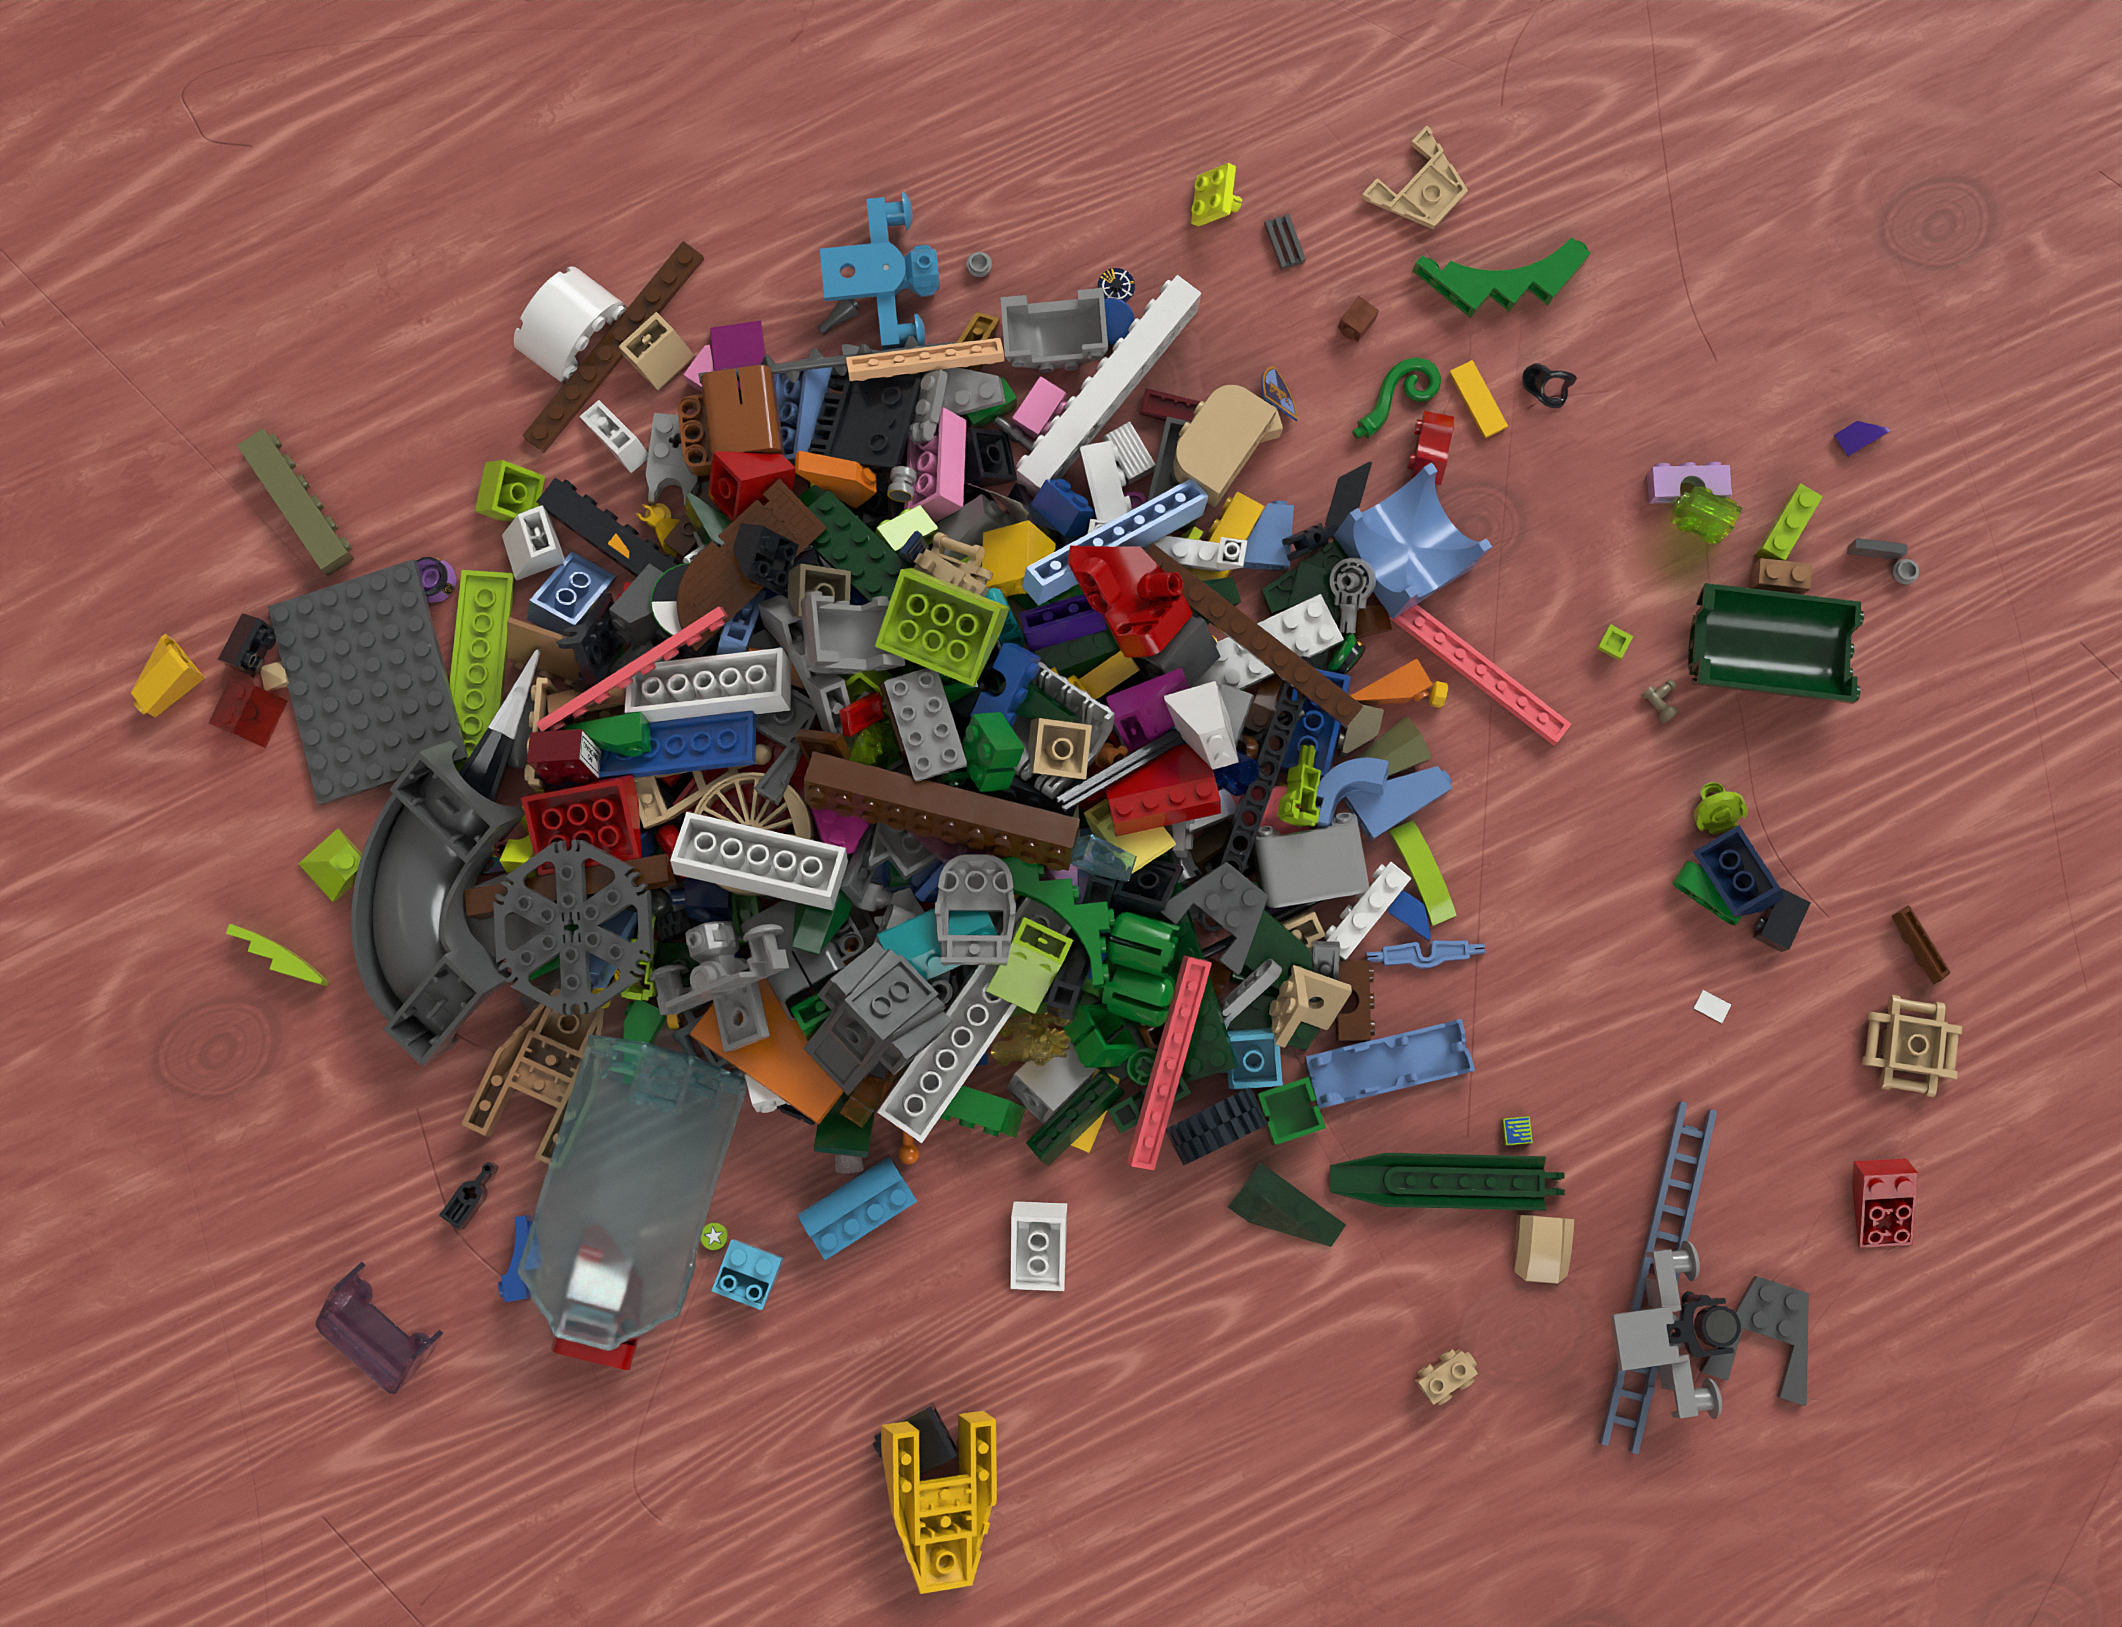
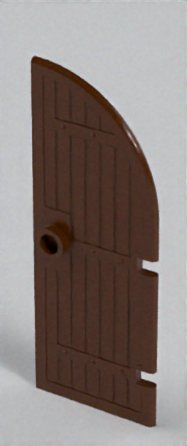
M780 479L763 493V496L769 501L763 506L758 500H755L718 535L724 542L721 547H718L712 541L686 568L678 587L676 601L678 620L682 630L719 606L723 607L728 615L723 620L726 624L764 588V586L743 576L735 556L733 546L741 523L765 526L799 544L795 558L827 529ZM722 627L713 632L708 629L700 634L702 639L691 645L695 651L699 650Z

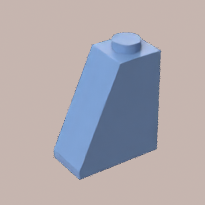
M1279 500L1267 504L1247 540L1243 568L1288 571L1290 561L1287 555L1291 552V544L1283 546L1282 539L1292 535L1294 505H1288L1286 501Z

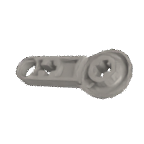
M1272 959L1266 960L1221 1001L1223 1006L1220 1007L1226 1029L1238 1014L1279 977L1282 968Z

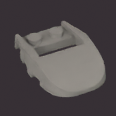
M992 855L957 856L944 866L940 874L937 902H935L937 935L942 955L940 957L943 966H1007L1016 914L1011 872L1001 859ZM949 911H1004L1003 936L948 935Z

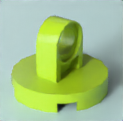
M1711 782L1702 787V802L1694 810L1693 817L1700 831L1703 832L1704 829L1709 830L1710 834H1719L1737 827L1736 821L1741 817L1746 818L1748 808L1740 794L1725 791L1721 784ZM1710 792H1718L1714 795L1706 797V795Z

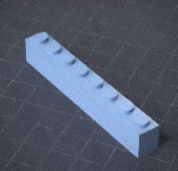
M1189 479L1026 567L1022 587L1040 605L1079 584L1068 564L1070 545L1141 546L1144 548L1202 516L1209 495L1198 483Z

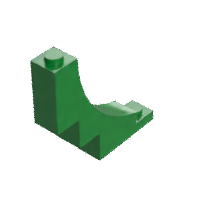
M1571 237L1553 254L1538 262L1516 269L1483 270L1450 261L1441 270L1433 259H1427L1421 255L1416 261L1412 272L1468 317L1472 318L1489 297L1510 312L1528 290L1548 306L1587 261L1591 252L1588 251L1587 246L1583 242Z

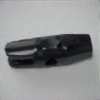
M1318 523L1282 539L1283 546L1294 544L1296 549L1287 555L1288 560L1292 561L1327 545L1328 538L1332 537L1338 530L1336 524L1323 527L1322 523Z

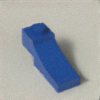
M530 1215L515 1217L516 1238L513 1258L507 1274L501 1275L502 1281L498 1282L500 1297H504L505 1302L532 1298L528 1271L538 1269Z

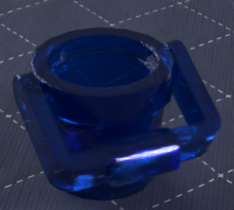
M1236 750L1239 762L1213 769L1216 783L1221 788L1234 796H1240L1245 794L1246 786L1252 784L1258 778L1260 767L1255 759Z

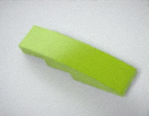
M229 924L226 934L251 941L248 952L273 959L270 970L328 987L329 981L286 947L260 934Z

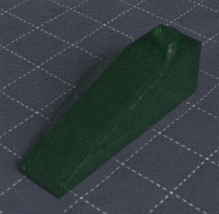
M1261 1163L1256 1164L1227 1207L1251 1224L1332 1247L1346 1226L1338 1218Z

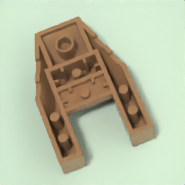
M555 987L549 995L558 996L561 990ZM540 1003L528 1019L496 1050L461 1125L484 1136L492 1137L514 1089L557 1108L534 1158L557 1169L565 1170L595 1095L605 1009L599 1008L593 1013L580 1014V1006L575 1005V1015H562Z

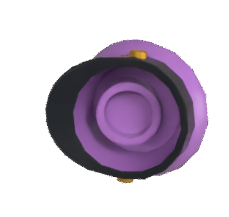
M422 557L416 560L427 601L437 603L447 599L456 586V574L452 566L439 558Z

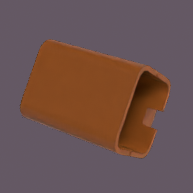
M754 365L738 368L741 394H739L735 368L707 372L701 376L703 394L686 396L679 401L677 410L683 458L691 474L695 476L711 475L713 453L716 451L782 454L785 457L776 384L769 366ZM689 409L697 410L692 415L685 414ZM693 433L700 434L696 439H688ZM696 457L703 458L700 463H691V461Z

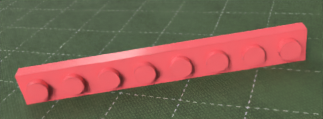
M1416 604L1394 619L1390 616L1389 619L1553 746L1570 727L1571 723L1419 605Z
M717 607L536 722L541 732L560 730L565 726L563 721L571 716L577 719L588 712L586 708L593 702H596L598 705L610 698V691L617 687L622 690L634 682L632 677L640 672L644 676L656 668L654 663L662 658L665 661L670 660L679 654L678 648L684 644H687L689 647L702 639L700 634L710 629L713 632L725 624L723 620L728 617L723 607Z
M1183 956L1173 999L1169 1007L1168 1019L1164 1025L1127 1159V1164L1132 1167L1155 1170L1212 964L1207 960Z

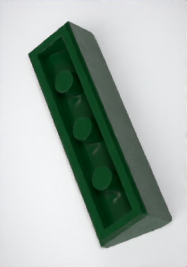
M1102 1069L1045 1123L1026 1144L1040 1161L1049 1166L1104 1114L1125 1091Z

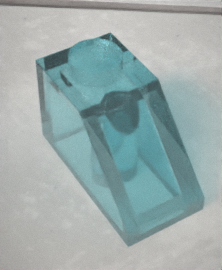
M1090 834L1077 838L1071 865L1093 875L1127 882L1130 879L1137 856Z

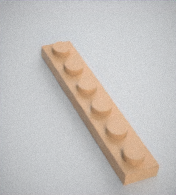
M994 338L846 357L849 380L864 381L870 378L917 374L919 372L956 367L965 368L979 364H994L1004 361V351L1001 339Z

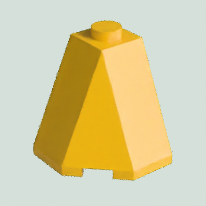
M164 634L159 639L131 691V694L136 699L133 702L136 708L143 715L148 713L155 718L205 679L176 641L167 634Z

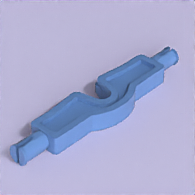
M1435 940L1430 943V956L1426 958L1421 954L1419 943L1412 942L1396 946H1384L1382 951L1366 952V957H1371L1366 960H1369V963L1383 962L1384 966L1410 964L1416 968L1428 969L1439 965L1443 961L1467 960L1470 955L1485 954L1486 949H1482L1485 948L1484 943L1468 945L1467 940Z

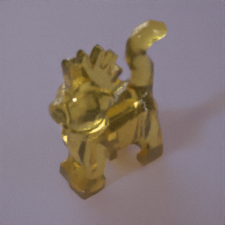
M1029 1012L1009 1017L999 1033L1002 1037H1009L1013 1034L1012 1040L993 1043L991 1055L1001 1066H1007L1013 1060L1020 1062L1033 1061L1038 1066H1045L1054 1057L1065 1058L1067 1054L1064 1051L1070 1049V1046L1066 1043L1070 1042L1071 1039L1066 1036L1067 1033L1064 1030L1059 1032L1054 1028L1051 1031L1047 1026L1048 1024H1055L1061 1027L1069 1025L1073 1021L1048 1014V1012L1042 1014Z

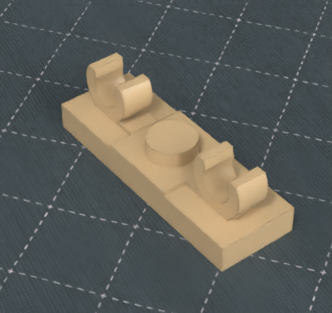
M928 549L923 554L919 553L914 560L916 565L913 569L985 597L990 590L983 583Z

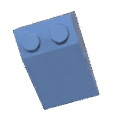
M571 551L565 558V563L558 566L529 600L527 620L543 629L564 635L563 630L585 622L601 594H606L616 579V575Z

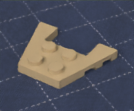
M1426 126L1412 140L1411 146L1429 162L1399 194H1395L1377 178L1364 191L1361 198L1364 201L1434 230L1464 198L1468 190L1453 165L1446 159L1441 145L1437 144L1432 136L1433 132L1430 127Z

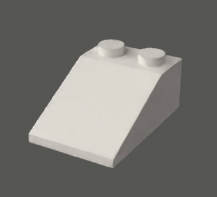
M1014 1201L1011 1216V1289L1064 1291L1067 1203Z

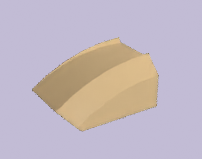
M1517 1215L1514 1272L1525 1281L1559 1283L1566 1278L1572 1252L1574 1219Z

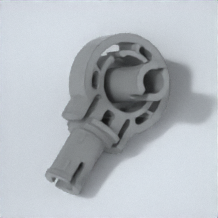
M1348 558L1340 561L1334 566L1330 574V587L1335 595L1334 605H1340L1342 609L1339 631L1343 633L1356 632L1357 610L1359 608H1366V600L1376 586L1374 569L1367 561L1360 558ZM1340 569H1341L1342 572L1347 571L1346 573H1343V574H1342V573H1338Z

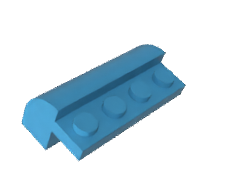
M888 1156L798 1214V1217L824 1260H827L918 1201L891 1156Z

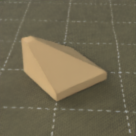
M282 661L262 667L260 673L265 692L288 687L286 669L283 668Z

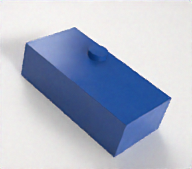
M1316 669L1347 694L1349 693L1351 676ZM1296 689L1293 690L1291 701L1297 699L1298 693ZM1305 698L1302 709L1306 717L1296 723L1279 772L1288 774L1289 768L1298 765L1301 745H1312L1316 749L1313 768L1321 770V781L1332 768L1341 724L1308 698Z

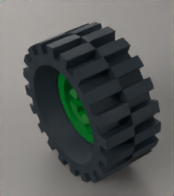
M1249 1087L1166 1128V1132L1184 1166L1262 1128L1268 1123Z

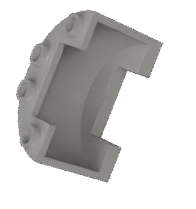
M1103 288L1078 290V299L1032 304H1028L1026 295L1000 297L1005 358L1011 363V366L1039 369L1041 373H1050L1054 369L1060 368L1073 371L1079 369V365L1103 359L1104 354L1108 351Z
M820 591L805 594L806 597L801 600L806 668H809V671L823 674H856L873 669L875 671H883L905 666L904 658L875 647L890 603L888 597H874L872 602L859 606L850 605V601L834 602V596H822Z

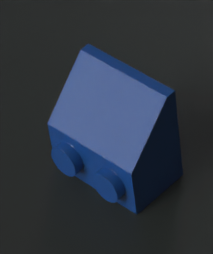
M1045 479L1031 506L1063 536L1087 535L1090 519L1096 520L1095 511L1088 505L1087 499L1076 494L1070 489L1071 485L1063 479Z

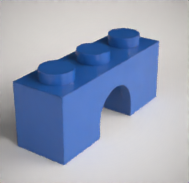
M1003 643L992 668L1004 675L1006 688L1001 695H997L992 691L981 692L970 717L973 714L1002 712L1012 727L1017 718L1016 710L1019 704H1022L1027 697L1029 682L1035 678L1039 671L1038 663L1041 657L1015 643Z

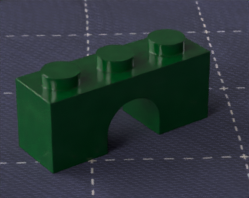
M1180 1076L1173 1103L1191 1093L1182 1076ZM1147 1088L1107 1110L1120 1134L1137 1125Z

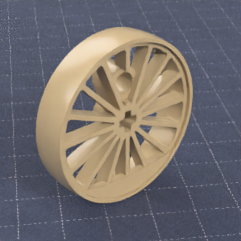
M740 773L723 779L706 792L694 811V814L707 816L709 813L721 820L733 822L710 809L718 798H721L742 825L771 831L793 824L795 835L791 836L815 840L814 823L809 807L802 796L789 784L783 794L786 802L765 819L764 817L772 802L767 799L757 817L759 794L754 789L750 819L741 785L755 783V788L765 775L763 773ZM735 787L745 821L723 795ZM787 808L789 809L791 819L768 825ZM716 884L729 892L739 895H764L725 885Z

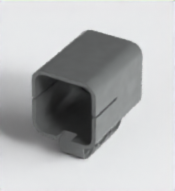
M783 900L749 918L741 925L740 930L743 936L750 929L765 924L779 925L784 929L783 933L775 937L778 950L786 951L789 969L771 975L766 980L788 1020H795L790 1009L791 1007L812 997L808 989L809 986L814 995L819 993L833 976L866 951L863 939L850 915L845 921L846 927L837 931L819 955L792 948L796 904L794 901ZM746 941V943H747V945H748V947H749V949H750L749 941ZM851 945L859 946V948L854 952L847 951L848 947Z

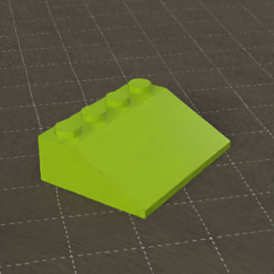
M913 568L901 569L875 647L968 685L975 686L1001 634L1010 607Z

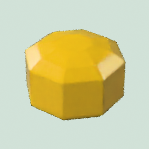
M1437 681L1433 684L1429 693L1430 706L1437 708L1444 706L1448 692L1447 683Z

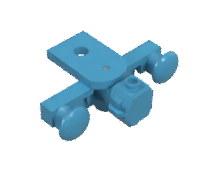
M902 192L903 201L885 203L884 197L866 199L871 244L820 249L825 301L876 296L882 350L904 348L909 336H913L920 346L925 345V327L918 314H915V323L898 324L895 295L902 289L908 288L920 297L931 296L940 289L937 252L929 245L915 246L913 250H910L903 257L901 252L889 242V226L905 225L907 231L912 225V204L905 192ZM846 267H851L855 270V274L851 278H844L841 275V271Z

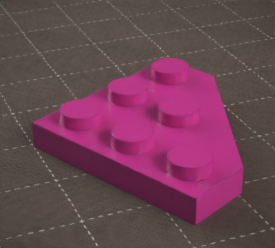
M810 807L822 843L846 848L847 854L854 853L859 845V841L871 823L855 816L844 817L838 815L835 811L827 809L816 810Z

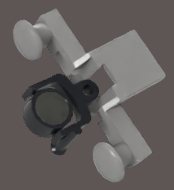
M1684 1240L1680 1250L1663 1249L1646 1252L1647 1257L1653 1258L1656 1278H1645L1649 1306H1652V1309L1610 1314L1618 1369L1624 1371L1659 1366L1662 1388L1674 1390L1677 1411H1671L1672 1417L1698 1416L1700 1411H1707L1712 1419H1716L1722 1412L1720 1390L1716 1382L1710 1378L1704 1379L1702 1387L1694 1388L1689 1354L1692 1357L1700 1358L1734 1353V1349L1727 1346L1732 1345L1738 1339L1741 1332V1323L1738 1315L1732 1309L1726 1306H1717L1718 1304H1726L1725 1298H1710L1708 1295H1698L1687 1291L1682 1296L1683 1305L1681 1307L1676 1273L1684 1272L1688 1280L1693 1281L1697 1279L1700 1272L1698 1252L1694 1244ZM1707 1306V1307L1702 1308V1309L1697 1313L1696 1318H1695V1320H1694V1324H1693V1318H1694L1695 1309H1696L1697 1307ZM1680 1311V1319L1672 1312ZM1695 1333L1702 1343L1718 1348L1702 1350L1698 1345ZM1685 1343L1689 1354L1679 1355L1678 1350Z

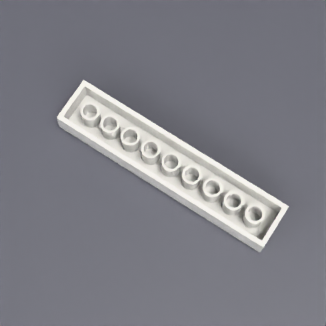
M1177 275L1172 281L1167 280L1160 290L1162 294L1157 300L1152 299L1145 307V315L1141 319L1136 318L1128 329L1130 333L1125 339L1121 337L1112 349L1114 352L1109 358L1104 357L1096 368L1098 372L1093 378L1089 376L1080 388L1082 390L1077 397L1072 396L1064 407L1066 411L1061 417L1057 415L1048 427L1050 430L1045 437L1040 435L1032 446L1034 450L1029 456L1024 455L1016 465L1018 468L1016 473L1017 483L1024 485L1032 497L1035 498L1045 479L1057 480L1065 475L1081 455L1080 447L1089 445L1198 312L1202 293Z
M1022 897L1016 906L1014 928L1020 917H1026L1064 936L1070 930V926L1057 914L1036 901ZM1003 926L999 930L998 935L1003 936ZM997 965L974 966L944 1009V1012L950 1017L952 1022L935 1041L905 1065L875 1109L880 1115L921 1143L1016 1008V1005L986 991Z

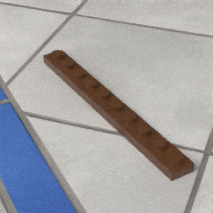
M682 241L522 436L543 453L547 451L622 360L623 355L619 345L655 312L660 314L704 260L702 254Z
M1154 543L1149 547L1146 553L1166 573L1177 572L1180 574L1183 580L1182 592L1189 606L1345 728L1349 726L1363 708L1362 704Z

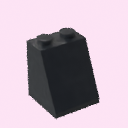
M933 1402L896 1422L907 1421L919 1430V1475L958 1455V1449ZM880 1431L874 1436L876 1441L873 1442V1446L878 1456L882 1457Z

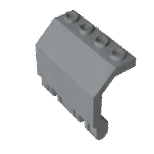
M1039 662V671L1031 681L1082 718L1079 724L1092 725L1088 768L1096 759L1112 731L1115 713L1108 706L1100 704L1091 698L1087 692L1069 683L1065 677L1057 675L1044 663ZM1017 715L1012 729L1025 749L1018 767H1014L1017 776H1021L1023 780L1028 781L1035 774L1031 771L1028 751L1031 720L1037 718ZM1041 774L1037 778L1034 787L1053 799L1076 779Z

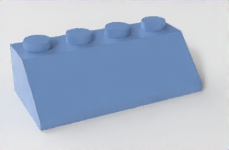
M832 367L801 371L795 383H792L785 373L774 375L785 458L794 467L798 451L808 452V449L811 448L810 443L812 439H823V436L816 434L814 431L815 426L819 424L817 418L821 404L826 403L823 401L825 393H829L828 382L831 379Z

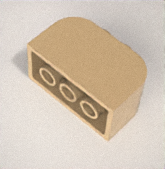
M1225 385L1216 389L1206 402L1201 401L1193 413L1195 416L1191 421L1192 423L1186 422L1179 432L1180 437L1177 441L1178 445L1173 464L1174 475L1177 481L1182 484L1191 479L1198 483L1209 495L1207 503L1215 508L1272 426L1277 409L1246 388L1238 385Z

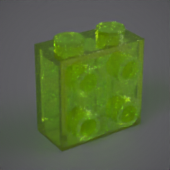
M1694 486L1689 493L1684 492L1681 499L1676 501L1672 509V513L1675 514L1672 523L1676 524L1684 532H1694L1700 535L1701 539L1708 543L1719 544L1733 530L1742 507L1736 505L1737 503L1730 498H1720L1714 495L1706 487Z

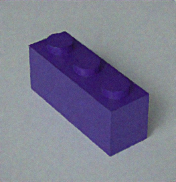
M1084 594L1019 613L1030 652L1107 629L1102 614L1096 612L1090 606Z

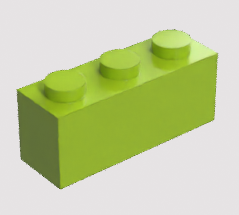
M1800 483L1790 493L1754 555L1758 558L1785 561L1823 496Z

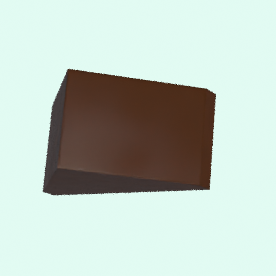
M1366 605V608H1359L1357 610L1356 632L1353 633L1356 640L1392 631L1388 612L1383 605ZM1341 616L1335 618L1338 629H1340ZM1340 632L1342 637H1344L1347 634H1350L1346 632Z

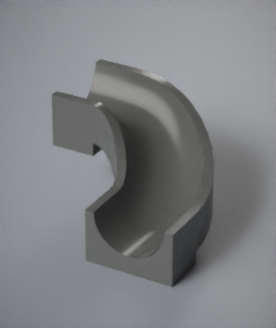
M451 740L420 751L390 788L392 795L376 819L360 859L352 899L351 932L353 951L358 972L365 989L376 1008L388 1020L383 1030L421 1066L454 1047L459 1041L454 1035L461 1025L488 997L507 983L506 979L512 974L508 970L500 971L498 968L501 964H496V958L470 933L466 916L465 890L475 887L481 872L494 854V850L498 849L494 848V846L499 841H504L525 816V813L520 806L508 807L497 804L470 787L457 772L453 764L452 754L458 747Z

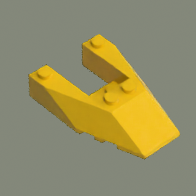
M985 1411L958 1414L959 1475L920 1481L919 1430L907 1421L881 1425V1452L891 1513L920 1594L973 1585L982 1553L980 1550L984 1534L988 1533L990 1526L988 1520L992 1506H995L997 1502L996 1419Z

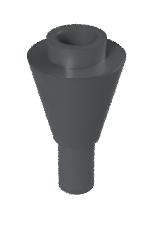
M855 299L839 300L829 314V317L817 328L825 335L835 325H839L859 315L860 313L857 309L861 306Z

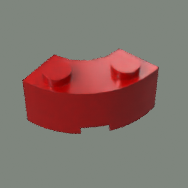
M1424 411L1422 420L1417 419L1414 434L1418 435L1415 452L1410 454L1407 469H1412L1411 479L1423 467L1433 463L1438 470L1435 476V484H1442L1454 430V416Z

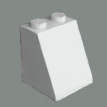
M1216 681L1164 696L1177 731L1181 733L1183 740L1212 770L1239 762L1229 714Z

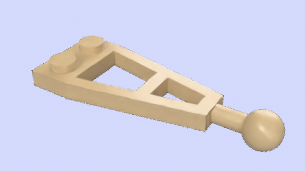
M757 744L756 764H767L772 757L771 749L765 744ZM748 765L728 767L729 771L708 785L702 770L690 771L693 772L699 790L667 809L656 778L687 772L634 778L639 799V816L643 827L647 830L674 819L699 803L706 792L715 784L725 778L740 774L739 769Z

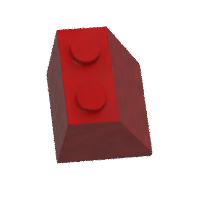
M716 451L713 453L708 497L733 522L755 500H758L763 506L769 501L763 496V493L778 479L792 491L796 468L782 454Z

